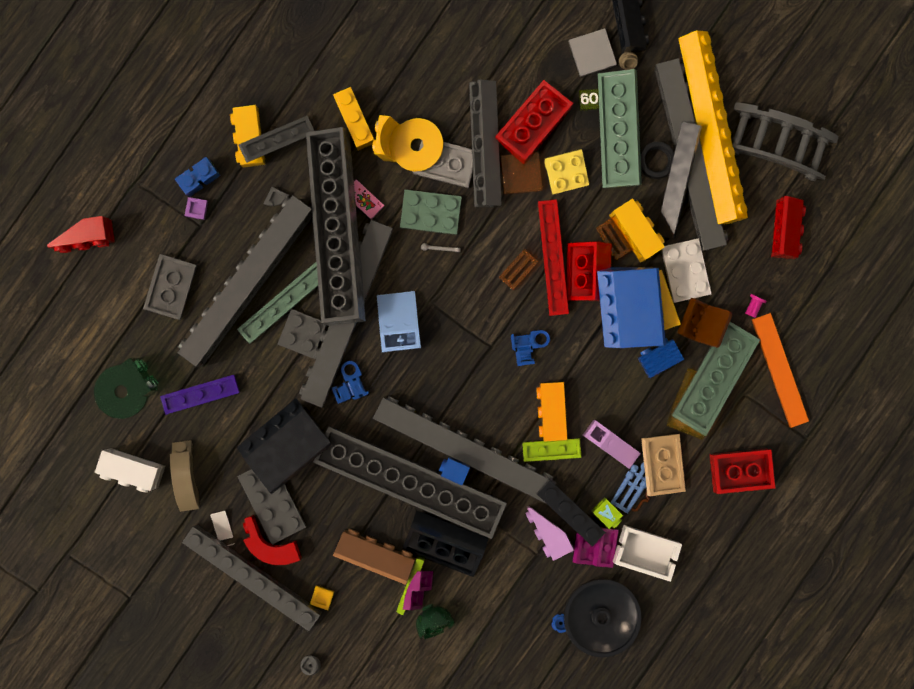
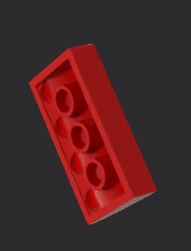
M543 80L495 138L514 157L525 164L572 109L573 103Z

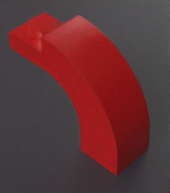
M254 515L244 519V530L246 534H250L249 537L244 539V543L256 558L272 565H287L302 559L296 540L283 545H272L262 537Z

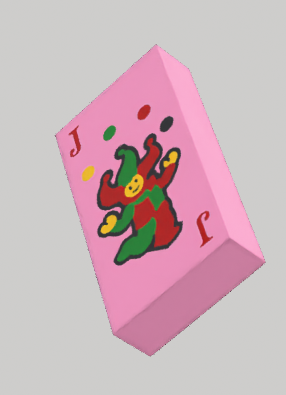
M355 180L356 206L372 220L384 205L359 181Z

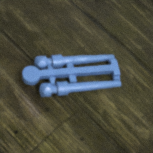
M644 462L640 466L641 471L639 473H636L639 468L637 465L633 464L631 466L630 472L628 471L625 475L624 481L611 501V504L627 514L643 490L647 488L646 477H643L645 473ZM635 475L636 479L634 480V482H630V479L632 480V478ZM642 479L641 483L639 484L640 487H638L637 484L639 480ZM628 484L630 486L629 490L620 504L617 503L616 500ZM636 489L637 491L628 507H623L633 490Z

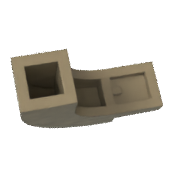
M192 441L172 443L170 469L180 512L199 509V491L193 473Z

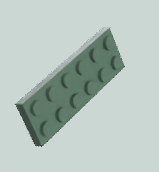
M630 69L598 73L603 188L642 185L637 70Z
M729 322L720 347H710L672 416L706 436L760 339L734 323Z

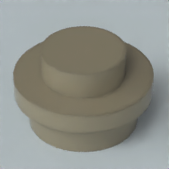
M625 52L620 56L619 64L621 68L630 70L637 66L638 57L634 52Z

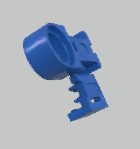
M531 331L530 335L515 337L514 334L511 335L512 350L516 351L515 348H517V366L535 364L534 359H531V352H533L531 346L532 349L547 346L550 337L546 331ZM539 333L546 336V342L542 345L538 344L535 340Z
M353 361L345 362L341 367V373L345 380L342 383L343 386L331 388L338 404L351 399L353 395L355 397L352 399L356 400L369 393V391L365 392L359 378L361 372L358 365ZM351 364L355 367L353 375L345 373L344 368L346 365Z

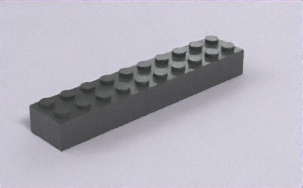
M344 127L307 132L306 139L321 323L331 326L363 322L366 320L350 132Z
M293 195L291 198H286L283 202L281 212L279 214L276 213L270 220L272 224L268 230L264 229L258 237L260 241L257 245L253 244L247 252L249 256L246 260L239 262L235 275L233 277L229 276L224 283L226 286L222 292L219 291L214 296L213 305L203 311L201 315L203 318L199 324L196 322L190 329L191 335L188 339L184 338L179 344L178 348L180 350L177 353L194 366L203 367L313 217L312 209Z
M328 427L325 435L332 445L318 455L313 463L492 539L507 504L506 501L465 483L463 485L457 484L441 477L442 473L337 428Z

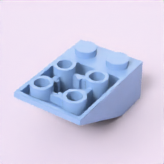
M415 291L377 295L382 352L421 348Z

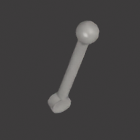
M426 243L421 245V249L424 251L432 249L461 252V248L430 246Z

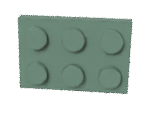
M404 190L400 228L457 235L462 196Z

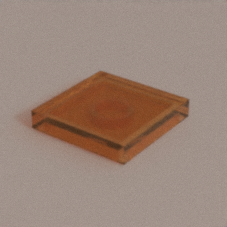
M539 152L534 153L525 164L513 155L501 156L504 194L542 191Z

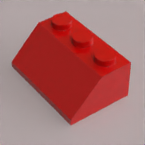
M784 196L776 200L771 257L796 259L801 255L802 244H800V236H803L804 233L802 217L805 216L806 206L803 205L804 200L790 196Z
M568 243L567 300L600 301L597 271L611 267V243Z

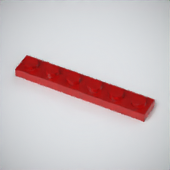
M557 200L538 201L549 316L569 314Z

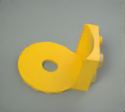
M379 115V121H376L375 124L377 136L372 145L375 155L383 161L397 162L404 169L413 172L424 171L437 163L442 155L444 142L442 134L435 124L422 118L410 119L399 124L391 116ZM421 139L423 141V148L420 151L412 150L411 143L413 140Z

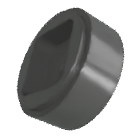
M306 656L302 659L300 666L304 674L316 675L321 668V663L315 656Z

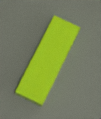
M580 438L559 441L522 442L524 462L581 458Z
M418 556L416 558L396 612L404 615L405 612L403 605L409 584L417 571L421 570L424 563V558Z

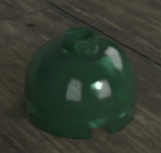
M433 604L423 607V612L416 619V630L421 640L423 637L424 639H429L444 633L443 630L447 626L449 629L455 626L451 613L446 608L441 606L434 607Z

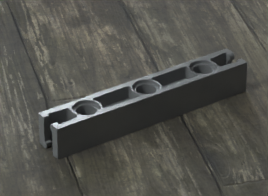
M480 79L477 82L469 83L475 207L490 208L501 206L499 141L495 138L498 134L496 81Z

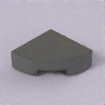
M271 187L263 204L278 206L283 204L290 195Z

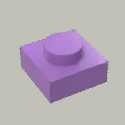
M188 197L185 216L205 220L208 201Z

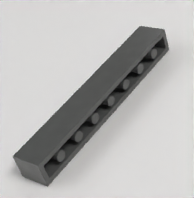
M199 525L193 526L182 543L306 630L310 631L321 615L322 611L310 605L308 601Z

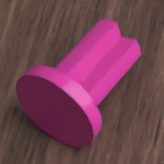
M751 294L752 300L745 314L756 318L762 303L767 301Z

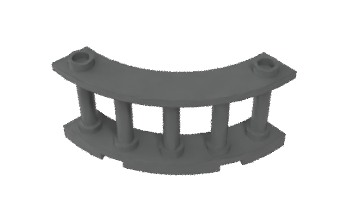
M735 103L734 110L740 113L741 117L732 143L736 156L740 153L758 157L800 172L808 180H825L826 176L817 172L825 146L828 143H837L838 135L823 127L818 130L812 127V122L773 109H769V112L758 110L759 106ZM751 117L758 118L761 121L753 148L740 145L748 119H751ZM771 122L781 124L782 127L774 154L760 150L768 124ZM792 129L801 131L803 135L794 161L781 157L789 132ZM810 137H814L817 139L818 145L809 168L802 165V161Z

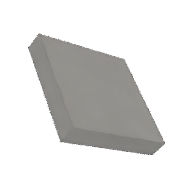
M605 28L568 41L580 77L617 65Z

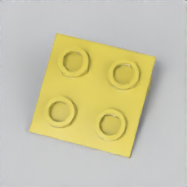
M582 149L545 158L544 164L547 169L552 195L589 185Z

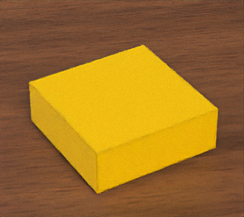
M316 585L310 605L329 610L334 591Z

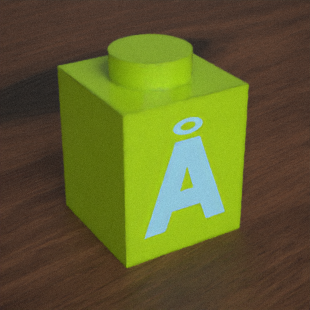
M606 498L591 510L609 529L611 527L615 528L622 521L620 518L623 515Z

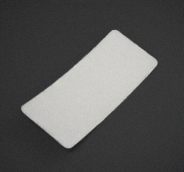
M222 511L211 514L217 538L219 540L233 538L226 512Z

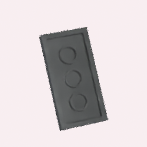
M252 469L237 476L272 545L307 527L286 484L271 494Z

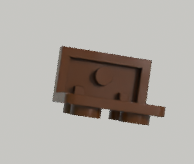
M691 298L677 333L690 340L718 348L726 333L732 312Z

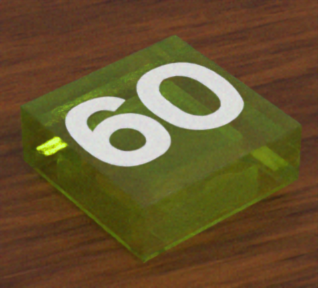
M598 89L579 90L580 111L599 109Z

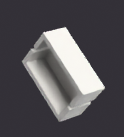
M110 448L102 450L95 473L100 474L99 478L108 481L115 479L118 480L120 485L127 487L134 485L137 486V490L148 493V491L159 487L165 466Z
M624 525L619 539L622 545H617L613 558L614 564L671 582L676 565L670 562V558L675 561L678 560L682 544Z

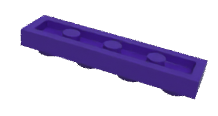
M231 375L162 395L160 398L166 415L238 394L240 390L236 376Z

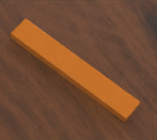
M771 313L751 319L757 337L760 339L759 343L789 427L792 428L809 422Z

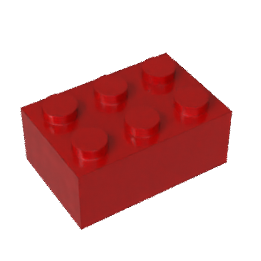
M771 449L710 454L714 493L723 494L775 488Z

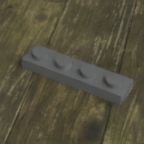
M305 116L243 142L238 146L246 163L306 138V133L313 132L314 129L308 116Z

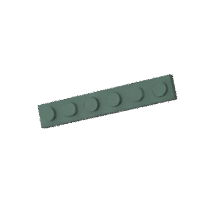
M315 262L237 329L249 344L255 341L318 287L317 263Z

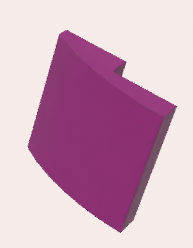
M600 527L606 533L593 547L577 533L573 563L613 568L618 530Z
M417 571L407 589L403 610L423 609L424 591L432 590L433 571Z

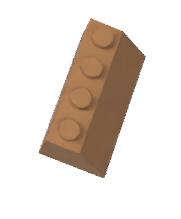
M353 529L343 531L333 554L334 557L405 585L415 561V557H412L413 554L406 550L399 552L394 550L395 546L384 543V545L379 544L377 539L371 536H366V538L359 536V532Z

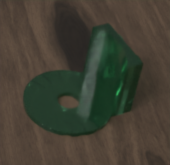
M129 358L121 363V365L106 369L98 377L94 387V397L98 407L106 415L118 419L134 416L144 407L147 397L159 391L157 388L158 382L153 376H149L146 371L148 367L142 359ZM119 385H123L127 389V395L122 399L115 395V389Z

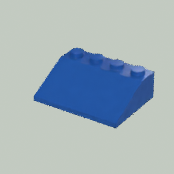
M610 267L597 271L604 346L609 348H631L666 345L659 268Z

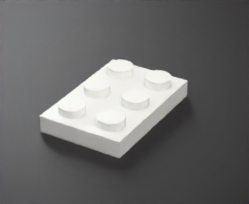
M699 238L667 245L661 249L673 303L711 295Z

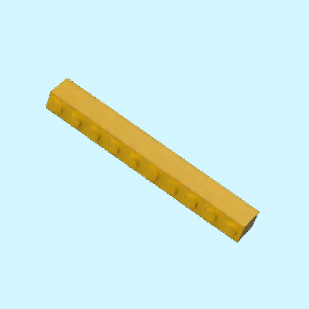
M696 30L678 39L696 123L702 126L700 142L718 224H730L748 218L747 206L744 202L743 187L739 179V169L736 165L731 131L727 123V113L724 109L719 75L716 71L715 57L712 53L711 38L708 31Z

